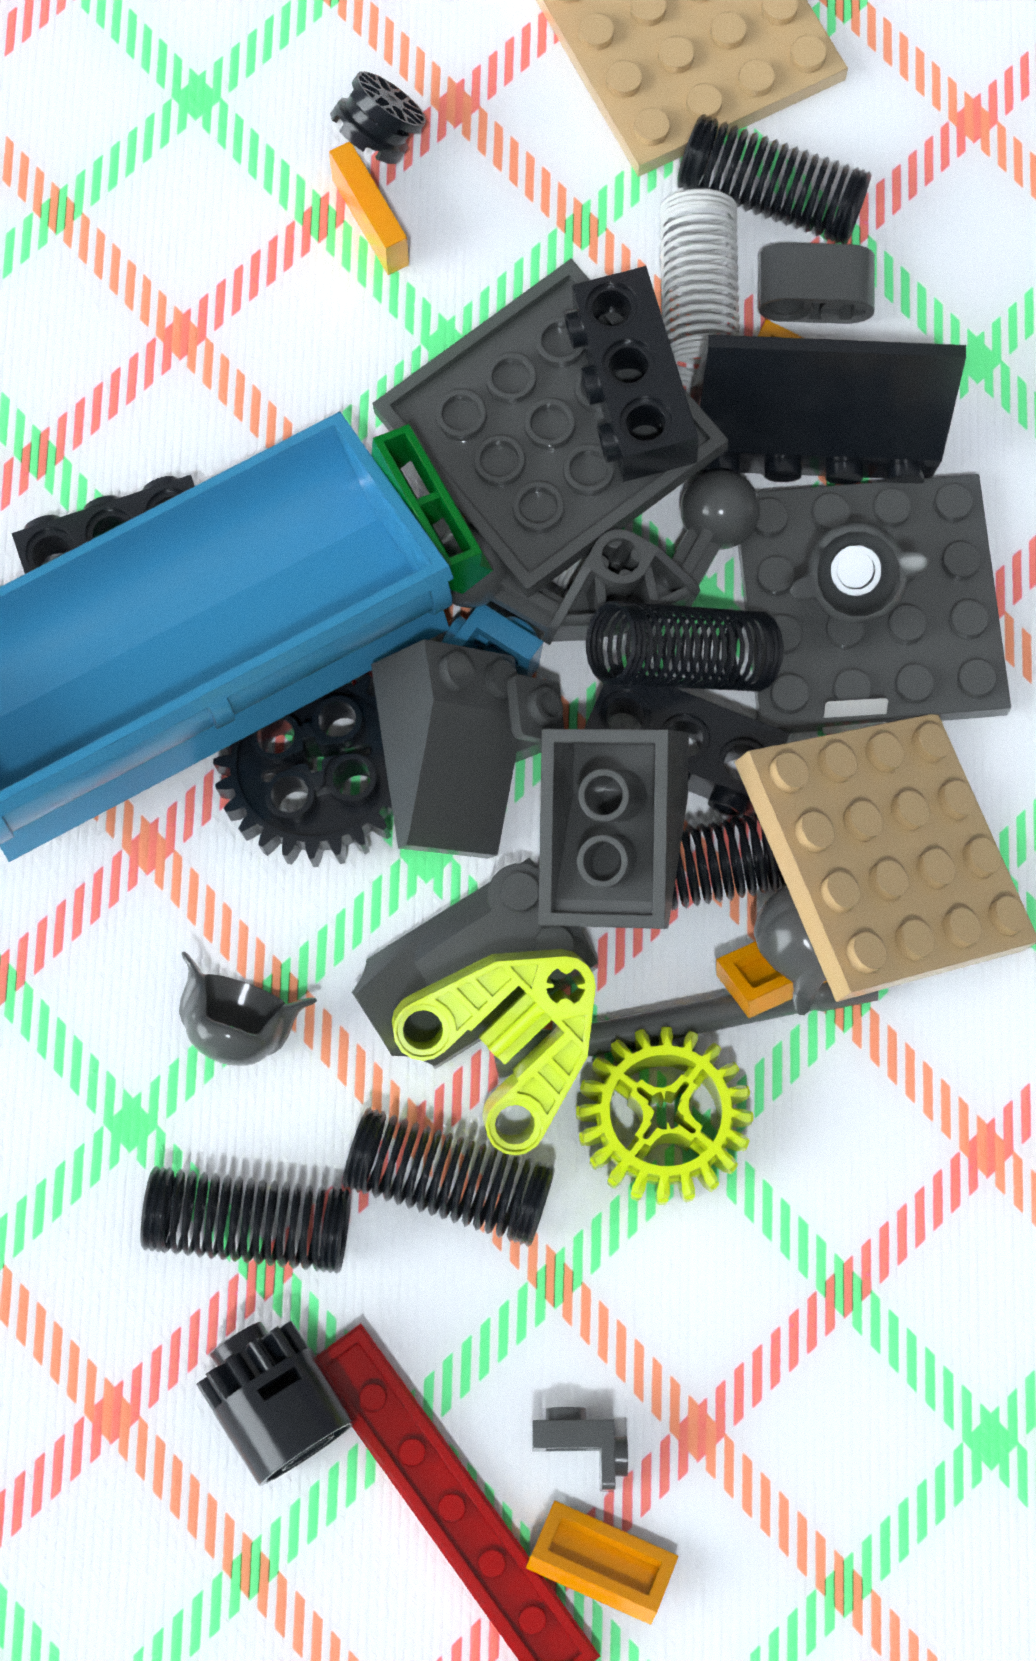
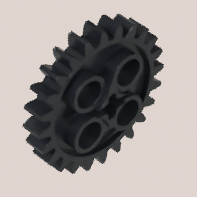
M366 674L354 686L352 681L233 743L224 748L231 754L213 759V764L218 773L228 776L215 784L221 798L231 799L224 806L226 814L231 821L243 819L238 829L246 841L261 834L258 845L263 854L268 856L282 844V855L287 864L292 865L298 858L301 850H306L312 866L319 867L324 850H332L337 861L343 864L346 860V845L354 843L366 855L370 852L366 835L371 831L386 839L391 837L384 819L387 815L393 816L377 701L376 695H374V682L370 675ZM349 718L356 721L354 728L342 737H332L326 734L329 726L339 719ZM286 734L294 736L293 743L287 750L276 754L266 752L268 743L273 738ZM366 747L372 749L369 755H360ZM317 757H324L322 760L323 769L311 773L313 769L312 760ZM266 774H276L269 782L263 781ZM359 775L370 778L368 787L363 792L350 796L340 793L342 785L347 779ZM293 792L308 794L306 803L300 809L294 812L279 810L282 800L287 795Z

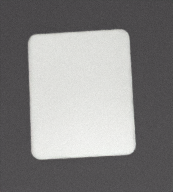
M888 699L829 701L825 704L824 718L887 714ZM885 722L823 727L822 732L824 734H835L880 725Z

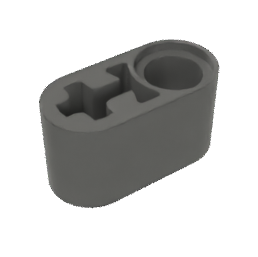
M777 243L765 247L760 252L759 313L763 317L778 322L852 324L868 320L874 315L875 255L869 248L853 244Z

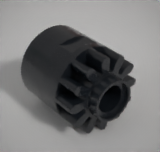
M292 1321L286 1323L281 1328L277 1326L270 1332H267L262 1322L252 1324L238 1332L210 1354L217 1367L206 1373V1377L196 1384L258 1486H263L300 1465L343 1435L357 1422L356 1417L313 1350L308 1347Z

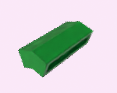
M409 424L374 437L372 440L371 456L448 563L454 578L448 581L450 590L461 594L465 593L491 573L493 569L423 446ZM411 461L429 492L428 495L420 498L416 497L401 470L408 462ZM441 518H444L462 553L453 557L449 556L433 527Z

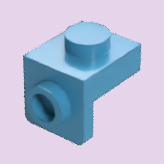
M486 605L476 607L467 620L462 616L457 617L442 639V643L512 655L515 658L517 674L532 677L539 668L544 641L537 637L532 627L523 620L513 616L505 618Z

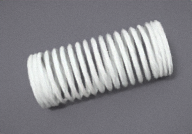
M707 188L683 190L668 196L660 204L661 315L675 362L700 364L701 359L691 358L702 357L709 334L720 335L717 333L726 331L730 333L728 335L740 336L738 334L740 329L738 324L740 306L738 305L739 295L737 294L739 290V285L737 284L739 266L737 265L738 255L736 254L738 251V245L736 244L738 239L736 234L738 228L736 225L737 203L731 196L718 190ZM702 208L717 209L728 213L725 216L714 213H692L676 219L671 217L679 212ZM701 218L715 219V220L704 221V222H688V221H687V220H691V219H701ZM724 232L729 233L727 236L721 235ZM700 238H711V239H715V240H708V241H690L691 239H700ZM727 242L729 244L724 246L720 243ZM677 243L684 244V246L676 247L674 245ZM711 248L713 250L696 251L691 249ZM722 252H728L729 254L726 255V256H724V255H722V254H720V253H722ZM677 253L685 254L684 256L680 257L674 256ZM711 258L712 260H705V261H703V260H691V259ZM725 261L728 262V263H730V264H728V265H726V266H725V265H722V264H719V263H722V262H725ZM678 263L686 264L681 267L675 266ZM711 268L710 270H692V269ZM726 271V272H728V273H730V274H728V275H722V274H719V273H722V272ZM678 273L687 274L681 277L676 276ZM711 278V279H709V280H692V279ZM726 281V282H728V283H730V284H728V285H722V284H719V283H722V282ZM678 283L688 284L681 287L676 286ZM711 288V289H708V290H693V289ZM726 291V292H729L730 294H728V295H722V294H719V293ZM685 293L689 295L679 297L676 294ZM726 301V302H729L730 304H728V305H722V304H718V303H721V302ZM679 303L690 304L682 307L677 306ZM726 311V312H729L730 314H728V315H722V314H718V313H721V312ZM681 312L691 314L683 317L677 316ZM724 321L730 323V324H728V325L717 324V323H721V322H724ZM687 323V324H691V325L681 327V326H678L677 324ZM682 332H683V333H688V334H693V335L684 336V337L678 336V334H680V333H682ZM677 365L682 385L693 387L698 369Z

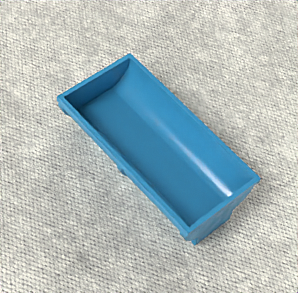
M341 412L312 425L0 587V848L8 862L17 859L372 670L371 664L421 640H430L450 629L444 610L452 606V595L448 581L454 578L448 563Z

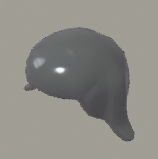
M867 522L846 523L827 531L818 540L810 553L806 574L803 578L792 584L790 594L797 600L814 599L823 612L838 621L862 623L867 620L881 618L895 609L905 594L908 578L925 571L930 561L922 552H907L903 550L890 533L882 530L877 525Z
M787 886L772 895L757 913L754 936L761 955L776 971L793 982V1008L799 1015H805L810 1011L819 988L827 980Z
M185 951L181 953L188 967V977L180 998V1019L185 1026L186 1034L191 1044L200 1053L216 1062L232 1066H248L260 1062L266 1056L274 1054L283 1047L289 1037L294 1020L303 1008L317 1002L316 998L311 997L292 1003H285L277 996L249 983L220 975L203 974L188 953Z

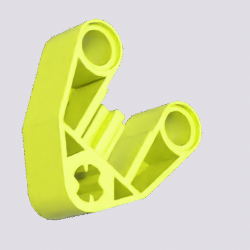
M553 949L491 954L409 995L400 1001L393 1012L392 1027L395 1043L402 1053L411 1059L421 1061L435 1059L444 1053L467 1030L471 1032L518 986L525 992L478 1036L504 1064H507L551 1020L557 1024V1027L512 1069L513 1073L491 1093L484 1103L482 1118L487 1137L492 1145L502 1153L514 1156L521 1155L537 1147L588 1057L596 985L594 975L588 965L573 951ZM557 968L564 974H568L574 969L579 971V976L572 977L577 988L569 996L562 990L556 991L553 995L547 993L548 988L554 987L549 976ZM422 1010L434 1013L441 1021L439 1032L434 1038L426 1042H416L406 1036L403 1027L411 1014ZM518 1105L530 1111V1123L521 1133L507 1135L497 1130L495 1126L496 1118L501 1110L506 1107Z

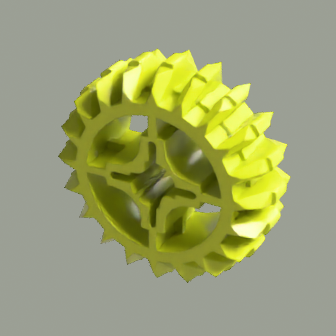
M671 1027L661 1028L659 1046L652 1047L645 1030L636 1031L635 1048L637 1052L633 1054L620 1040L611 1044V1052L618 1065L615 1066L606 1059L597 1057L593 1061L592 1069L604 1083L594 1080H583L580 1086V1093L596 1101L597 1104H583L576 1108V1119L583 1122L596 1123V1126L587 1128L579 1133L580 1145L592 1146L601 1143L603 1146L590 1158L589 1164L596 1170L613 1161L616 1167L610 1173L607 1184L615 1189L622 1183L626 1175L635 1178L630 1197L636 1201L641 1200L644 1195L646 1183L657 1185L655 1198L658 1205H666L668 1203L670 1185L674 1184L678 1185L680 1196L684 1202L693 1201L695 1198V1187L692 1179L696 1177L709 1192L717 1189L719 1181L711 1166L714 1165L722 1172L732 1174L736 1170L738 1163L724 1149L746 1151L750 1142L749 1138L742 1133L732 1130V1127L749 1126L752 1124L754 1117L751 1111L733 1108V1105L742 1103L750 1095L747 1085H738L730 1088L726 1085L737 1075L739 1071L738 1065L735 1062H731L717 1070L713 1064L720 1054L721 1047L713 1043L708 1046L703 1056L693 1052L698 1041V1034L689 1031L685 1036L682 1047L672 1046L673 1032ZM653 1067H671L685 1072L673 1084L663 1088L654 1087L642 1079L637 1082L631 1078L635 1073ZM701 1084L711 1095L716 1107L718 1122L714 1140L701 1131L703 1126L695 1120L689 1109V1102ZM615 1092L628 1100L627 1106L634 1111L640 1122V1128L627 1148L617 1138L610 1118V1103ZM683 1093L678 1102L674 1118L678 1126L671 1129L667 1122L665 1129L657 1127L651 1136L645 1139L649 1134L655 1112L651 1105L658 1103L661 1109L663 1102L672 1104L677 1096ZM665 1143L675 1144L685 1151L692 1149L700 1155L687 1163L675 1166H659L643 1161L645 1156H648L653 1149Z

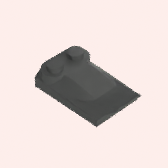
M530 858L521 863H514L503 867L493 876L489 883L366 959L363 975L352 991V994L391 1056L408 1057L401 1052L395 1043L392 1027L393 1012L400 1001L491 954L564 949L573 951L580 956L592 972L598 969V961L579 926L538 925L539 868ZM558 968L554 970L549 976L554 987L548 988L547 993L553 995L556 991L564 990L575 982L572 980V977L579 976V971L574 969L572 972L564 974ZM518 986L471 1032L467 1030L444 1053L435 1059L425 1060L424 1062L431 1064L436 1069L480 1042L481 1040L478 1036L525 991ZM416 1011L405 1021L403 1031L413 1041L426 1042L434 1038L439 1032L441 1021L438 1016L430 1011Z

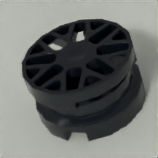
M359 71L351 82L353 87L352 93L348 98L342 97L330 113L331 120L337 123L341 119L343 126L339 132L362 152L368 147L374 151H379L375 156L377 160L387 164H397L408 149L407 138L411 133H419L425 125V115L419 106L393 83L379 75L367 71Z

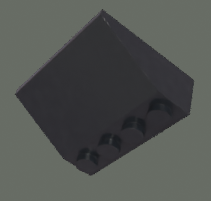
M709 334L690 396L728 439V450L700 471H703V474L712 470H730L738 474H764L765 479L773 482H792L800 479L801 475L826 476V481L840 485L855 484L862 481L863 478L887 479V483L922 484L924 483V478L933 477L943 459L965 365L966 345Z

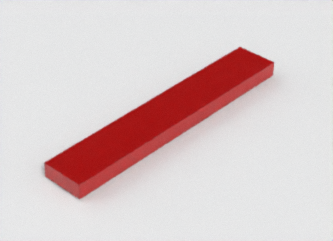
M360 1323L318 1354L317 1358L357 1419L352 1428L519 1661H595L601 1657L546 1579L526 1569L530 1559L528 1554L363 1325Z

